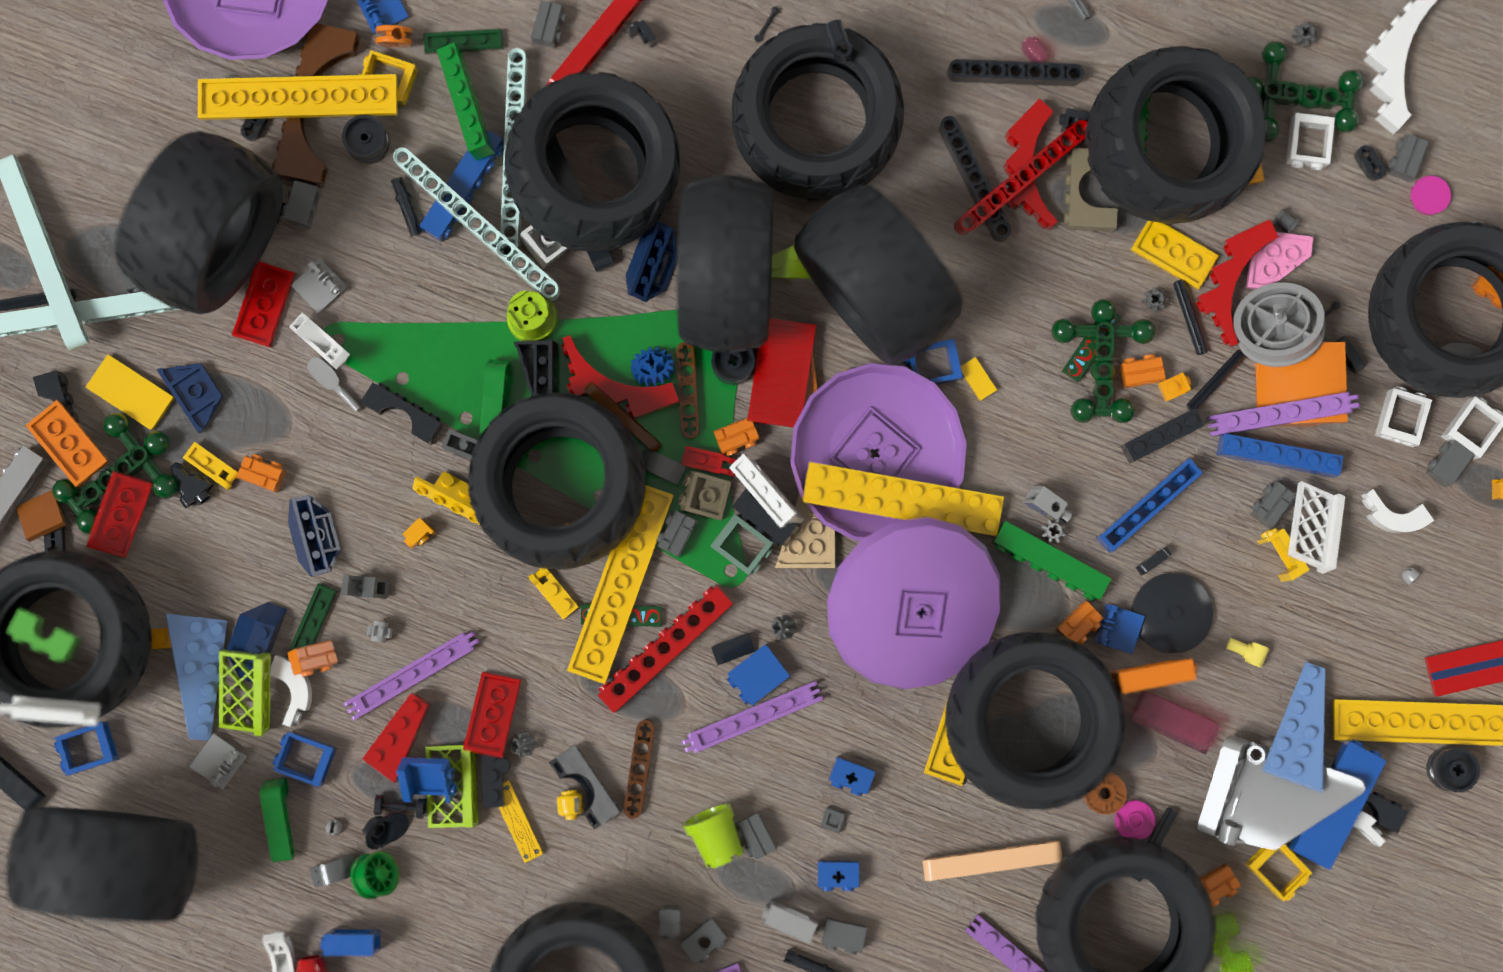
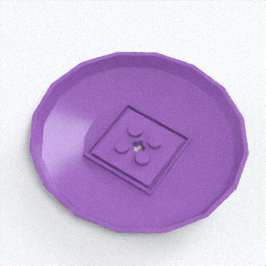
M163 0L174 27L200 50L229 60L266 58L296 44L320 20L328 1Z
M869 363L837 373L809 397L793 429L790 463L801 498H803L809 462L959 489L964 479L967 443L957 410L934 382L905 366ZM878 449L877 453L879 456L871 458L872 453L870 450ZM806 503L824 525L857 541H861L863 538L892 522L903 521L897 518Z
M929 517L892 522L863 538L838 567L827 599L829 634L844 663L872 683L902 690L939 684L959 673L969 659L989 643L1001 610L1000 575L986 546L960 525ZM921 608H923L926 612L920 616L917 611H921Z

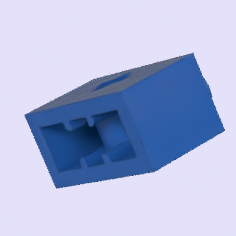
M836 757L828 780L832 782L831 786L843 789L845 786L851 789L850 793L862 796L863 793L868 794L875 771ZM854 772L856 781L852 780L851 783H848L846 774L850 775Z
M818 860V887H822L823 891H834V887H842V891H854V888H859V862ZM837 871L844 875V877H840V881H836V878L832 877L836 875Z

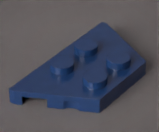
M201 363L187 366L180 365L172 368L157 369L196 431L201 434L223 399L222 393Z

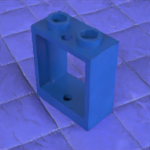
M954 339L935 342L926 350L946 348L951 375L928 379L936 385L959 381L963 378ZM915 357L905 360V365H909L910 370L918 374Z
M108 721L99 722L98 725H90L55 737L56 742L54 746L56 752L60 754L62 760L60 766L66 776L119 760ZM95 730L104 758L74 768L66 739Z
M293 731L287 732V735L284 734L280 741V746H282L280 753H277L273 760V765H275L273 771L317 787L323 786L337 747ZM294 739L324 750L314 777L284 766Z
M331 929L324 934V937H321L320 949L323 950L324 956H373L380 951L381 929Z

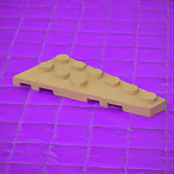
M799 494L795 508L805 520L802 523H794L800 527V530L787 547L782 545L775 568H835V530L824 525L809 506L802 502Z

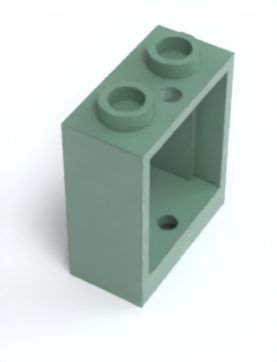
M735 514L710 546L748 576L750 573L755 575L761 567V564H759L760 560L763 557L767 559L773 551V548H771L773 543ZM738 524L766 544L748 568L721 548Z

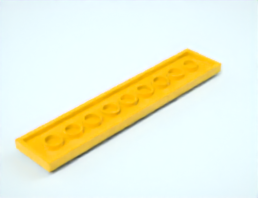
M396 74L198 79L199 120L398 115Z
M813 462L808 464L802 502L902 520L929 517L960 525L966 531L993 536L998 534L1004 501L1003 496Z
M645 485L646 491L643 506L634 527L627 537L609 554L567 669L569 672L603 684L607 681L657 544L656 540L662 530L674 497L672 494Z
M1332 699V740L1352 741L1353 739L1356 741L1503 746V705Z

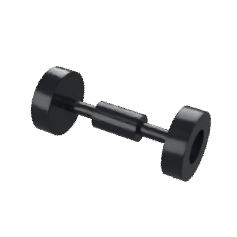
M376 795L374 815H382L384 807L392 808L395 811L416 810V818L424 819L426 799L419 798L417 806H409L408 803L398 802L385 804L384 796Z

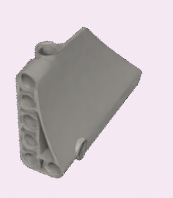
M1230 735L1223 743L1197 830L1218 837L1220 842L1227 845L1235 846L1236 843H1244L1274 850L1361 795L1365 791V786L1361 779L1323 766V793L1263 772V767L1271 747ZM1254 749H1259L1262 752L1261 759L1254 756Z

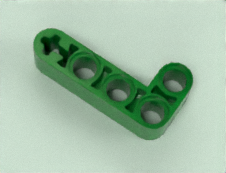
M490 359L486 363L480 435L487 428L490 421L504 410L506 384L511 369L510 361Z
M287 778L265 780L260 788L261 807L270 858L273 863L294 860L295 855L286 804L288 796Z

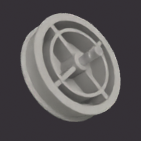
M1272 283L1255 289L1240 302L1235 311L1234 330L1238 346L1252 361L1270 367L1290 366L1307 359L1319 348L1325 336V315L1320 300L1307 288L1293 283Z

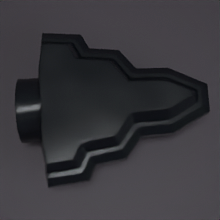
M177 462L171 466L172 475L178 482V492L181 495L180 502L185 509L194 503L202 505L212 496L209 491L216 483L212 478L207 475L204 476L199 471L192 472L187 466Z

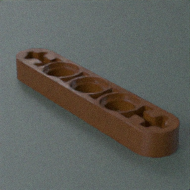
M682 342L677 346L676 350L681 431L685 438L694 439L699 434L695 354L692 345ZM684 346L691 350L687 355L688 360L692 359V362L685 361L680 363V360L684 361V355L680 353ZM690 366L692 368L691 375H682V367ZM686 385H690L694 389L693 394L690 396H685L682 393V389ZM692 405L695 408L694 414L690 416L685 415L683 412L684 407ZM696 418V421H692V427L696 428V431L689 435L688 432H685V429L688 428V421L684 422L683 419L690 420Z
M591 381L584 388L596 402L612 411L625 424L627 429L649 449L657 452L663 446L657 438L595 383Z
M649 720L640 721L636 727L624 803V813L631 819L639 817L643 808L655 726ZM645 723H648V727L651 728V732H647L646 738H650V742L638 740V736L643 737V731L640 730V726H644ZM640 743L648 746V752L645 755L637 752V746ZM637 763H641L645 767V772L641 775H637L634 772V766ZM634 783H638L642 787V792L638 795H634L630 791L631 785ZM629 796L634 799L641 798V802L636 801L635 807L639 808V811L635 812L634 815H631V812L627 810V807H631L633 801L628 800Z

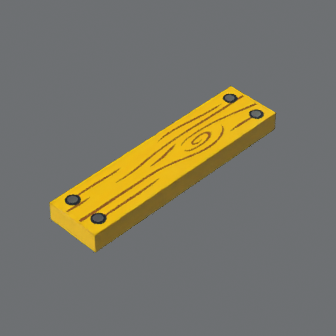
M509 780L504 782L505 807H499L524 863L544 853Z

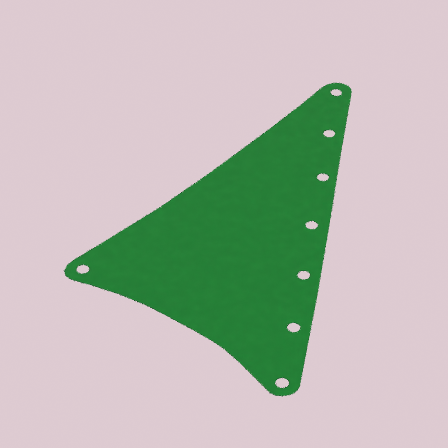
M677 309L623 316L559 319L556 330L547 339L558 343V393L570 394L567 384L570 383L569 378L576 375L575 373L571 374L568 366L571 360L569 355H564L561 344H564L563 338L571 336L578 352L598 373L610 380L636 387L647 386L646 382L639 384L638 379L635 380L631 372V360L635 359V354L641 355V350L643 349L647 352L649 347L652 350L659 347L660 352L665 349L667 354H671L674 361V374H670V380L664 379V384L673 383L679 400L676 350L677 346L684 341L679 337ZM507 321L459 323L336 322L325 327L323 330L331 338L335 334H342L345 341L341 347L350 354L344 364L378 384L381 382L389 387V390L393 393L403 395L410 403L418 404L427 413H433L441 418L440 421L465 436L476 440L480 437L486 363L490 359L511 362L510 376L506 384L504 409L521 399L531 396L525 379L526 376L519 360L520 357L513 342L520 340L513 336ZM687 346L680 350V353L684 355V361L680 360V363L685 361L692 362V359L688 360L687 354L691 350H688ZM693 346L699 417L698 436L694 439H687L682 435L680 404L636 419L663 445L656 453L670 458L679 464L682 462L685 446L722 454L713 431L733 424L737 385H726L717 379L711 365L713 351L701 349L699 346ZM731 360L729 363H732L733 366L737 365L735 360ZM690 366L682 367L681 374L690 376L692 368ZM400 372H405L409 377L408 382L404 385L396 382V375ZM657 382V386L664 385L660 382ZM686 385L682 389V393L685 396L692 395L694 391L690 385ZM590 395L584 396L586 398L594 400ZM625 402L620 404L619 406H621L628 413L625 405L629 403ZM686 405L683 412L685 415L690 416L694 414L695 408L692 405ZM463 412H469L472 415L470 424L465 425L460 422L459 417ZM696 418L690 420L683 419L684 422L688 421V428L685 429V432L692 435L693 431H696V428L692 427V421H696ZM631 433L639 447L641 455L644 449L653 452L633 433ZM555 437L544 440L529 449L517 465L520 469L590 510L597 502L593 497L594 492L602 489L604 484V466L599 452L590 444L576 438ZM533 449L541 452V459L538 462H531L529 460L528 454ZM723 461L721 468L728 470L731 464ZM686 467L678 485H675L645 471V485L674 495L665 522L669 514H674L675 511L697 521L680 558L659 548L658 542L655 548L723 587L734 588L744 582L747 574L738 567H736L737 574L734 577H727L725 575V567L732 563L710 547L734 515L731 486L722 521L680 510L681 506L678 505L679 497L681 494H684L686 488L683 485L686 474L689 475L690 471L730 482L731 476ZM736 526L721 548L747 567Z

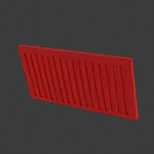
M769 318L768 341L758 348L747 421L794 428L804 408L816 329L815 324Z

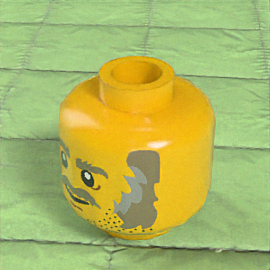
M577 790L561 791V795L557 797L558 814L565 816L566 820L578 819L577 815L584 812L582 794L577 793Z

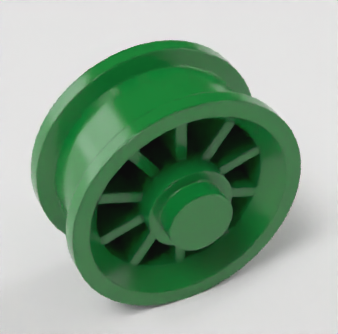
M384 851L361 855L352 865V886L362 898L375 899L388 896L398 885V866L394 858Z

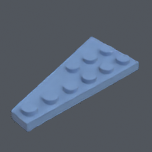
M165 613L188 739L208 741L211 738L219 683V651L224 648L227 621Z
M1305 662L1263 767V772L1320 793H1323L1325 668Z

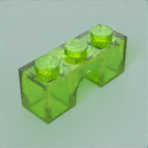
M1229 911L1215 916L1216 935H1214L1215 945L1213 947L1215 955L1220 957L1222 963L1219 965L1221 972H1254L1247 952L1242 950L1232 953L1229 950V940L1233 936L1241 934L1234 913Z

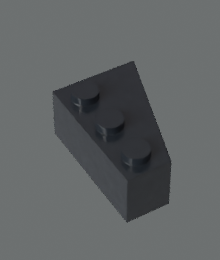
M553 340L513 341L520 357L519 360L523 367L531 396L544 393H558V343Z
M745 488L732 506L740 513L739 518L747 524L749 521L753 522L756 525L754 529L762 535L765 532L771 536L770 541L778 547L781 544L787 547L800 530V527L794 523H788L784 528H780L747 488Z

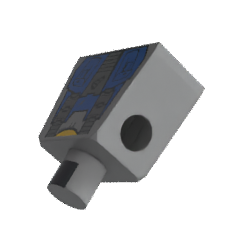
M1032 486L1022 502L1049 520L1060 519L1067 523L1072 516V513L1065 509L1068 503L1044 486Z

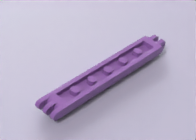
M1350 392L1208 416V421L1216 420V423L1209 424V429H1218V431L1210 432V436L1353 413L1354 408L1361 407L1360 403L1352 404L1351 402L1358 400L1359 395L1350 396Z
M474 631L468 635L466 632L461 633L343 703L344 707H348L351 704L354 706L347 710L348 714L357 711L358 714L351 717L352 721L357 720L475 650L474 645L479 643L480 640L477 638L471 642L470 638L475 636L476 633Z
M817 680L687 734L688 739L681 741L682 745L689 742L691 744L690 747L684 749L685 753L691 750L697 753L823 700V695L817 698L814 696L821 692L820 688L813 691L811 687L818 685Z
M978 914L975 918L981 924L978 926L973 921L970 923L976 930L973 932L968 927L965 929L968 934L1013 972H1045Z

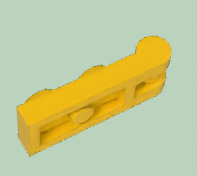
M194 442L183 456V459L227 490L231 489L235 478L238 479V471L197 442ZM224 471L229 473L225 479L220 477Z
M539 568L540 570L535 574H530L528 578L564 620L578 609L579 606L548 569ZM546 576L548 581L542 584L539 580Z

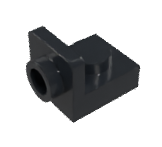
M644 19L640 22L635 21L629 26L627 32L630 38L639 34L644 44L648 43L650 48L657 45V39Z
M1067 108L1065 113H1061L1058 125H1061L1060 131L1064 132L1066 130L1068 122H1071V125L1079 120L1088 122L1090 113Z

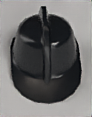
M402 813L391 814L387 817H372L362 829L363 834L366 836L365 844L371 850H378L396 841L406 833L409 827V820Z

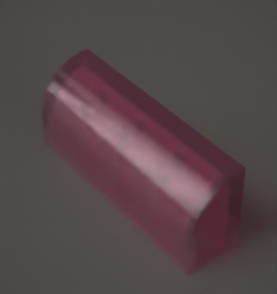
M1146 689L1142 690L1132 713V721L1205 755L1220 727L1217 722Z

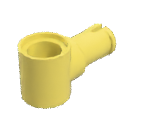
M1233 638L1229 639L1226 649L1242 655L1245 658V662L1262 668L1269 648L1254 642L1252 644H1245Z

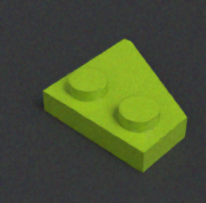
M794 245L772 255L771 279L799 278L812 280L800 262Z

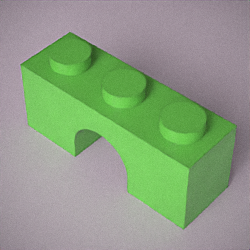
M19 609L7 631L13 634L12 638L21 643L26 641L32 644L31 648L43 653L45 651L49 653V657L57 662L62 660L70 661L82 638L63 628H56L54 634L49 639H46L41 633V626L45 619L27 609Z

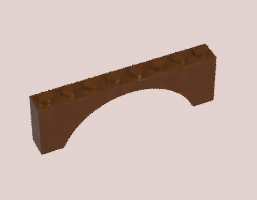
M316 23L305 34L306 43L305 47L302 46L300 51V58L302 59L300 65L296 68V77L322 76L335 64L356 57L360 41L358 33ZM304 117L287 118L286 122L284 121L281 131L283 135L282 139L278 141L277 159L273 161L272 168L276 171L279 178L324 188L328 168L314 155L308 144L304 129Z

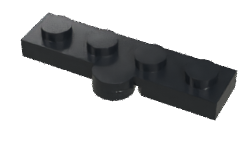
M481 754L483 808L505 807L503 774L509 772L511 764L506 758Z

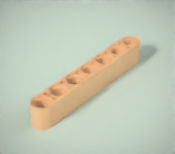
M1060 840L927 858L923 859L922 863L925 881H933L1059 863L1063 860Z

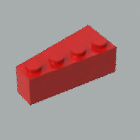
M411 693L362 759L393 783L398 782L396 770L401 759L408 758L431 704L416 693Z

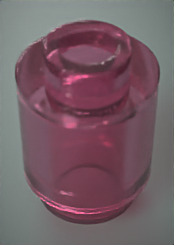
M1029 36L1021 43L1023 46L1021 51L1031 62H1043L1049 56L1048 50L1036 36L1034 38Z

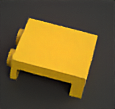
M1277 528L1269 529L1260 534L1262 538L1257 540V542L1263 544L1271 541L1287 567V570L1278 575L1281 582L1292 581L1309 571L1305 562L1288 555L1290 537L1284 528L1279 530Z

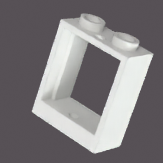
M1295 113L1290 118L1286 164H1292V167L1295 168L1308 166L1312 170H1323V168H1326L1331 160L1335 118ZM1299 127L1325 130L1323 158L1296 155Z
M1402 387L1388 390L1375 436L1410 447L1419 446L1432 400L1426 398V395L1422 393H1408L1407 389ZM1396 397L1421 404L1413 435L1388 428Z
M1474 396L1465 402L1441 437L1448 442L1452 440L1458 441L1474 453L1471 459H1479L1502 429L1503 413L1498 409H1492L1483 398ZM1473 407L1496 422L1479 447L1457 431Z

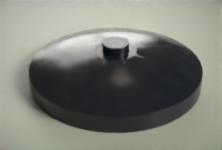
M1168 573L1153 577L1141 586L1132 604L1131 612L1145 616L1139 637L1148 646L1160 652L1182 653L1191 650L1204 640L1211 628L1213 620L1211 600L1205 589L1197 581L1186 575Z

